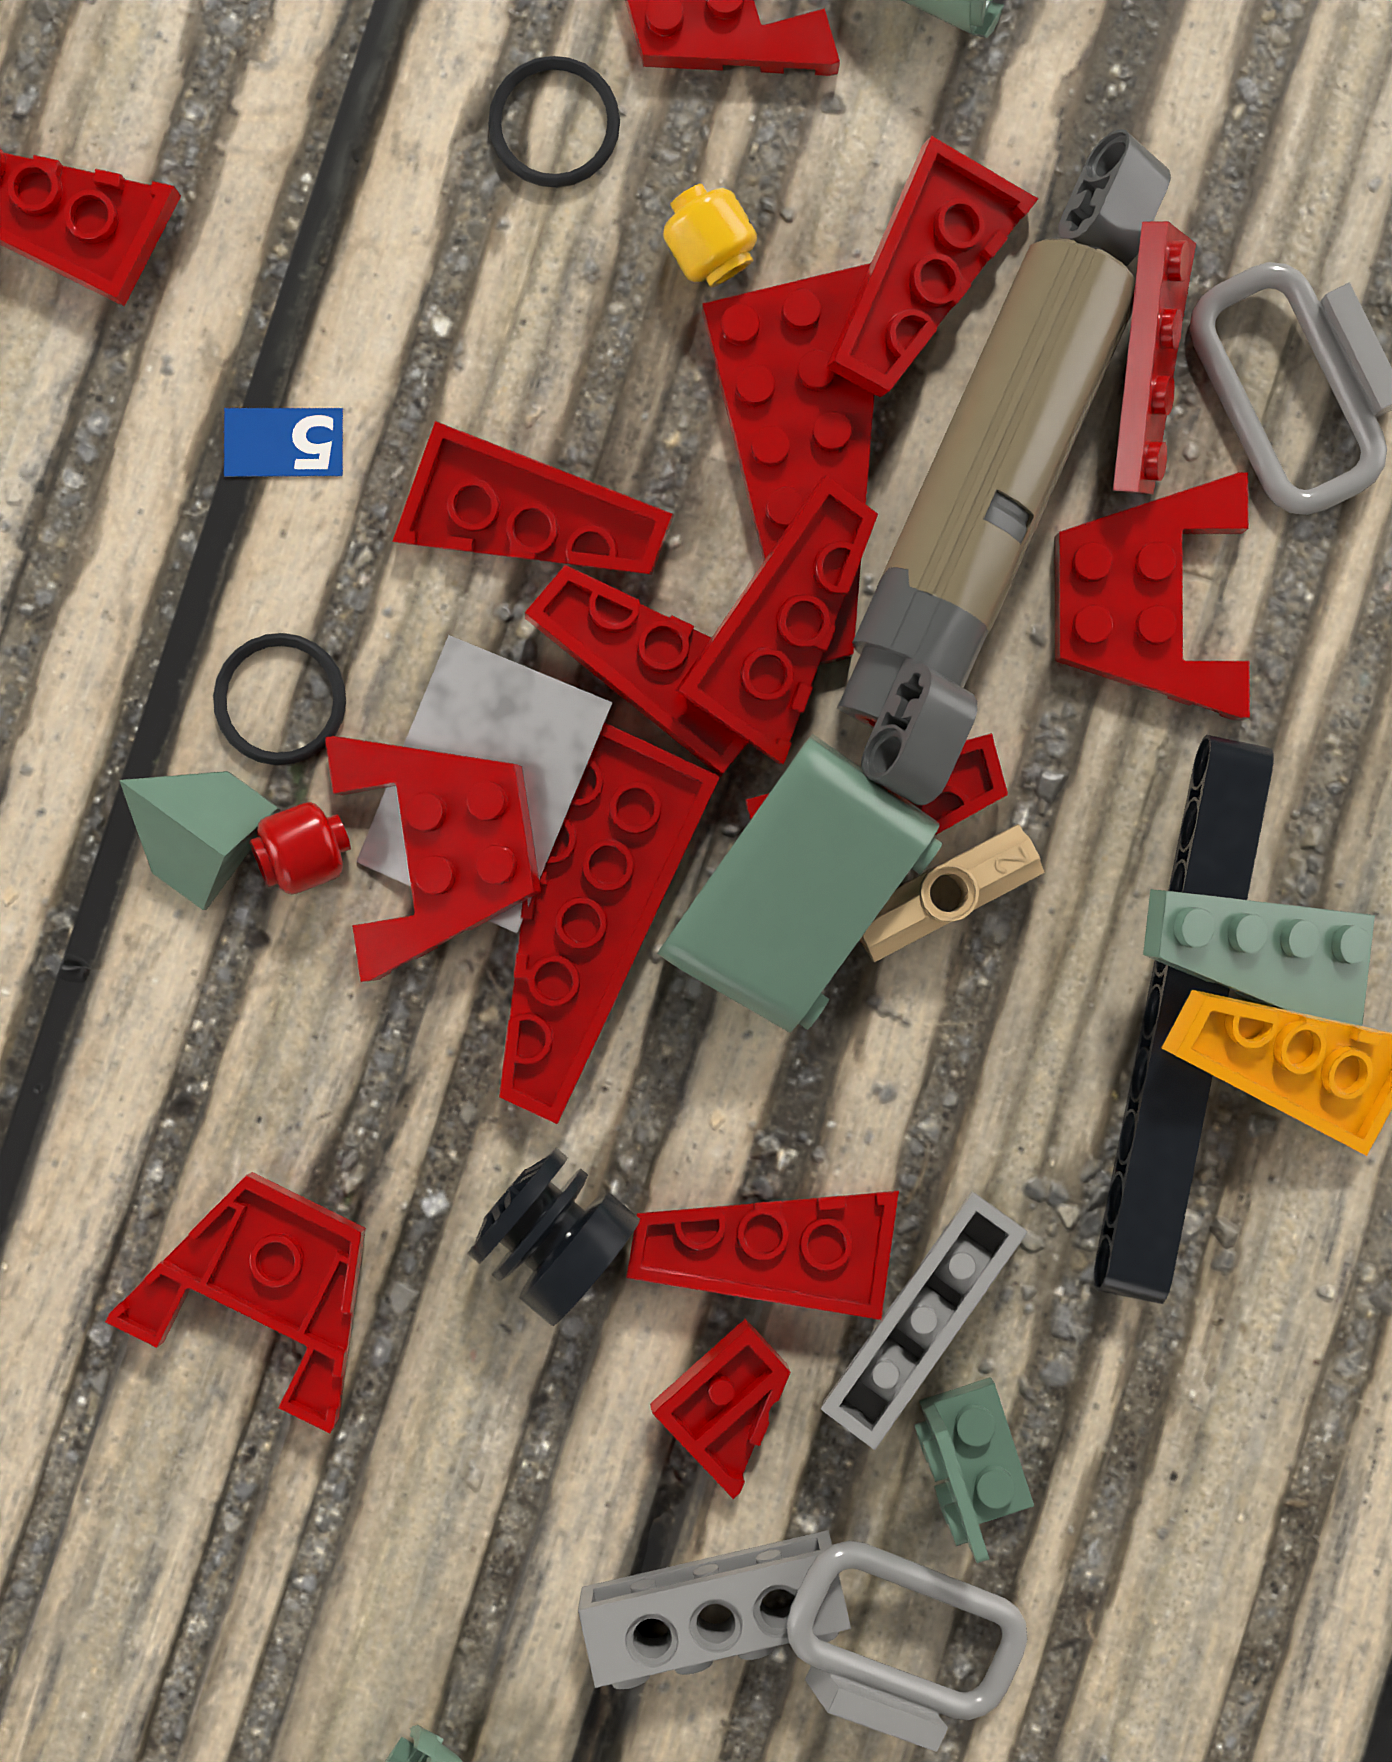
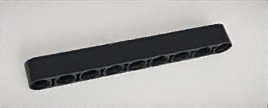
M1211 735L1203 737L1193 764L1168 891L1242 900L1248 899L1273 771L1274 753L1272 748ZM1156 960L1154 961L1095 1259L1094 1286L1096 1291L1163 1304L1170 1292L1213 1075L1167 1052L1161 1047L1192 990L1228 997L1230 989L1217 983L1204 981Z

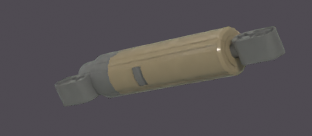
M1123 129L1109 133L1100 140L1090 153L1061 216L1058 229L1062 239H1045L1029 246L852 642V646L860 654V657L837 709L873 729L862 755L861 769L863 774L868 779L916 805H926L932 802L943 791L974 724L978 711L977 700L974 694L964 689V686L986 636L991 631L1132 314L1136 279L1126 266L1131 263L1139 252L1142 222L1154 221L1168 189L1171 175L1170 170Z

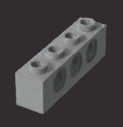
M971 1191L825 1398L821 1410L875 1450L1028 1231Z
M829 1530L582 1587L578 1613L595 1688L612 1684L616 1689H629L645 1683L650 1678V1675L675 1670L676 1673L682 1675L694 1674L710 1667L714 1660L736 1655L744 1660L759 1659L771 1654L776 1649V1646L788 1644L786 1623L792 1603L783 1609H771L763 1604L762 1599L767 1593L776 1589L787 1590L796 1597L803 1579L816 1557L832 1545ZM839 1574L832 1581L813 1624V1633L816 1638L824 1642L835 1639L840 1631L851 1629ZM711 1604L724 1605L732 1612L726 1621L718 1624L706 1622L700 1617L699 1613L703 1608ZM646 1619H658L663 1621L669 1627V1630L661 1637L649 1638L642 1635L636 1627Z

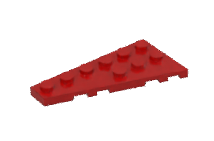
M871 263L702 303V314L763 562L822 477L829 476L866 504L875 394L827 369L826 366ZM861 561L850 591L844 596L834 623L836 628L828 649L823 652L818 666L849 659L854 654L852 642L856 631Z
M605 722L539 879L541 892L532 897L529 906L528 899L522 902L521 919L523 921L520 927L518 952L515 959L514 986L499 1098L555 1124L559 1123L720 779V776Z

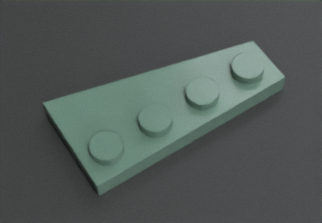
M1150 889L1143 955L1204 981L1217 983L1234 990L1236 994L1255 1002L1362 1026L1375 915Z

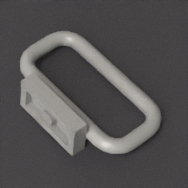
M1267 262L1251 267L1217 284L1201 296L1192 311L1189 330L1193 346L1265 493L1272 502L1289 513L1310 515L1325 511L1354 497L1375 483L1385 467L1387 455L1384 433L1376 418L1392 411V367L1350 282L1325 294L1322 300L1319 301L1312 286L1300 271L1287 264ZM1267 288L1282 292L1288 299L1361 451L1360 460L1351 470L1308 490L1299 489L1288 480L1215 329L1216 319L1220 312Z
M850 1540L833 1544L816 1557L796 1594L786 1623L789 1644L797 1657L811 1666L805 1681L827 1713L936 1752L948 1729L939 1717V1714L953 1719L971 1720L985 1716L997 1707L1008 1691L1023 1658L1028 1640L1026 1622L1018 1607L1007 1599L872 1545ZM858 1569L998 1624L1002 1631V1638L980 1685L972 1691L959 1692L816 1638L813 1633L814 1620L836 1575L843 1570Z

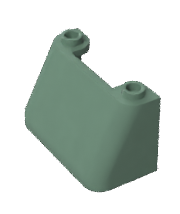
M812 734L657 954L678 969L787 1032L791 1033L798 1024L808 1030L829 1001V998L821 992L910 869L921 874L941 848L943 843L934 837L940 824L905 798L868 779L863 774L861 767Z

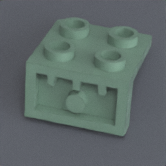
M991 1377L919 1400L925 1421L914 1424L923 1455L930 1466L935 1482L943 1479L945 1481L935 1485L934 1489L956 1546L968 1543L976 1563L990 1559L979 1524L1034 1506L995 1383Z

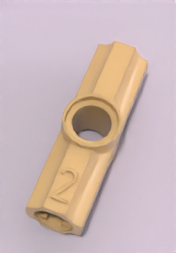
M1017 824L937 867L927 869L923 874L897 887L860 938V942L872 962L875 963L951 922L964 919L973 910L1044 874L1040 856L1031 839L1025 834L1021 826ZM941 875L954 879L961 891L960 901L957 906L948 912L938 909L932 903L930 897L931 885Z

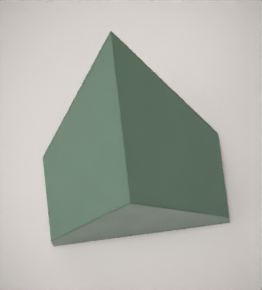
M228 771L119 780L152 874L202 910L208 909L251 850L249 840L258 837L257 826L260 820L278 813L280 810L279 807Z

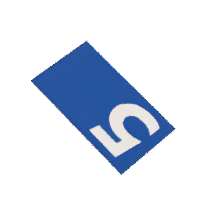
M224 408V477L343 476V408Z

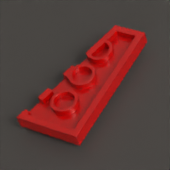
M931 136L920 149L826 368L880 398L888 393L937 331L938 325L949 311L958 304L972 286L971 283L987 262L996 255L1008 239L1007 236L1018 222L1027 215L1038 198Z

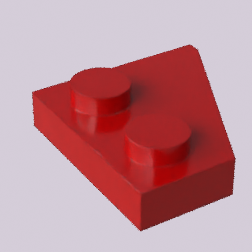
M745 1318L650 1403L652 1414L729 1496L734 1499L741 1493L744 1486L743 1473L755 1445H761L769 1426V1411L773 1404L779 1401L791 1372L782 1357Z

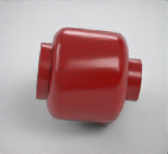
M312 802L302 803L264 817L257 826L258 837L249 840L254 858L267 887L277 884L283 892L290 895L298 894L338 878L343 868L341 853L351 850L348 835L338 814L326 818L322 809Z

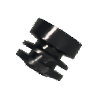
M555 1148L544 1159L522 1171L485 1215L476 1240L467 1252L472 1259L480 1264L499 1242L506 1247L509 1252L492 1273V1276L498 1281L509 1276L523 1263L533 1270L522 1289L519 1299L551 1326H555L564 1318L597 1281L628 1241L640 1221L639 1217L609 1192L596 1198L584 1210L574 1201L588 1177V1174L582 1169H579L561 1189L556 1187L551 1180L568 1159L558 1148Z

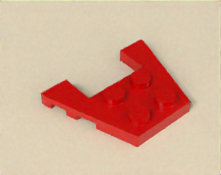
M625 0L643 67L723 71V65L759 67L761 73L784 74V68L815 69V75L818 76L838 74L840 60L825 8L762 25L754 0Z
M1238 472L1059 531L1054 537L1055 661L1128 686L1136 685L1166 695L1167 699L1188 706L1193 704L1220 713L1219 716L1230 720L1250 718L1249 661H1185L1183 659L1182 534H1242L1249 529L1248 472Z
M338 736L325 737L333 794L348 795L396 786L414 903V915L352 925L360 982L380 980L391 974L392 970L437 949L440 944L466 930L478 927L541 892L522 766L513 763Z
M251 1172L109 1313L105 1323L157 1348L164 1343L190 1289L203 1294L307 1346V1350L278 1408L330 1434L340 1416L366 1228Z

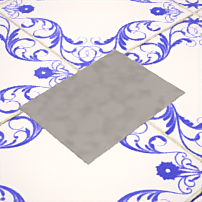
M448 635L403 747L513 763L522 766L540 879L613 702ZM396 786L387 787L356 862L411 886ZM532 897L528 899V906ZM522 903L489 921L518 933L523 921L521 919Z

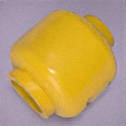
M701 183L684 191L670 203L675 214L665 224L663 237L688 280L693 282L707 281L709 286L713 288L731 279L753 262L749 252L756 244L757 234L731 190L718 188L707 192Z

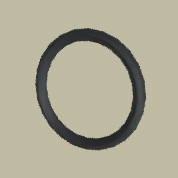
M547 56L528 61L518 66L505 77L497 88L491 102L488 126L495 151L510 171L521 179L538 186L558 188L574 185L588 179L603 167L613 153L619 137L620 115L618 103L610 86L598 72L587 64L569 57ZM548 70L567 71L589 82L599 93L607 114L606 135L594 157L577 169L559 174L542 173L520 162L509 150L504 140L501 126L502 110L507 97L515 86L533 74Z
M265 634L241 645L223 663L214 687V714L219 728L228 742L244 756L259 763L276 766L295 764L307 760L326 747L325 737L336 735L343 721L346 707L345 684L336 663L318 644L293 634ZM286 646L308 653L320 663L327 673L332 686L333 705L331 716L325 728L316 739L302 748L276 753L259 749L239 735L229 717L226 696L233 673L244 659L256 651L268 647Z

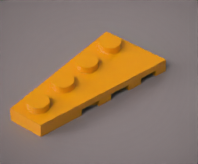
M1192 990L1161 1047L1167 1052L1366 1156L1392 1110L1391 1032Z

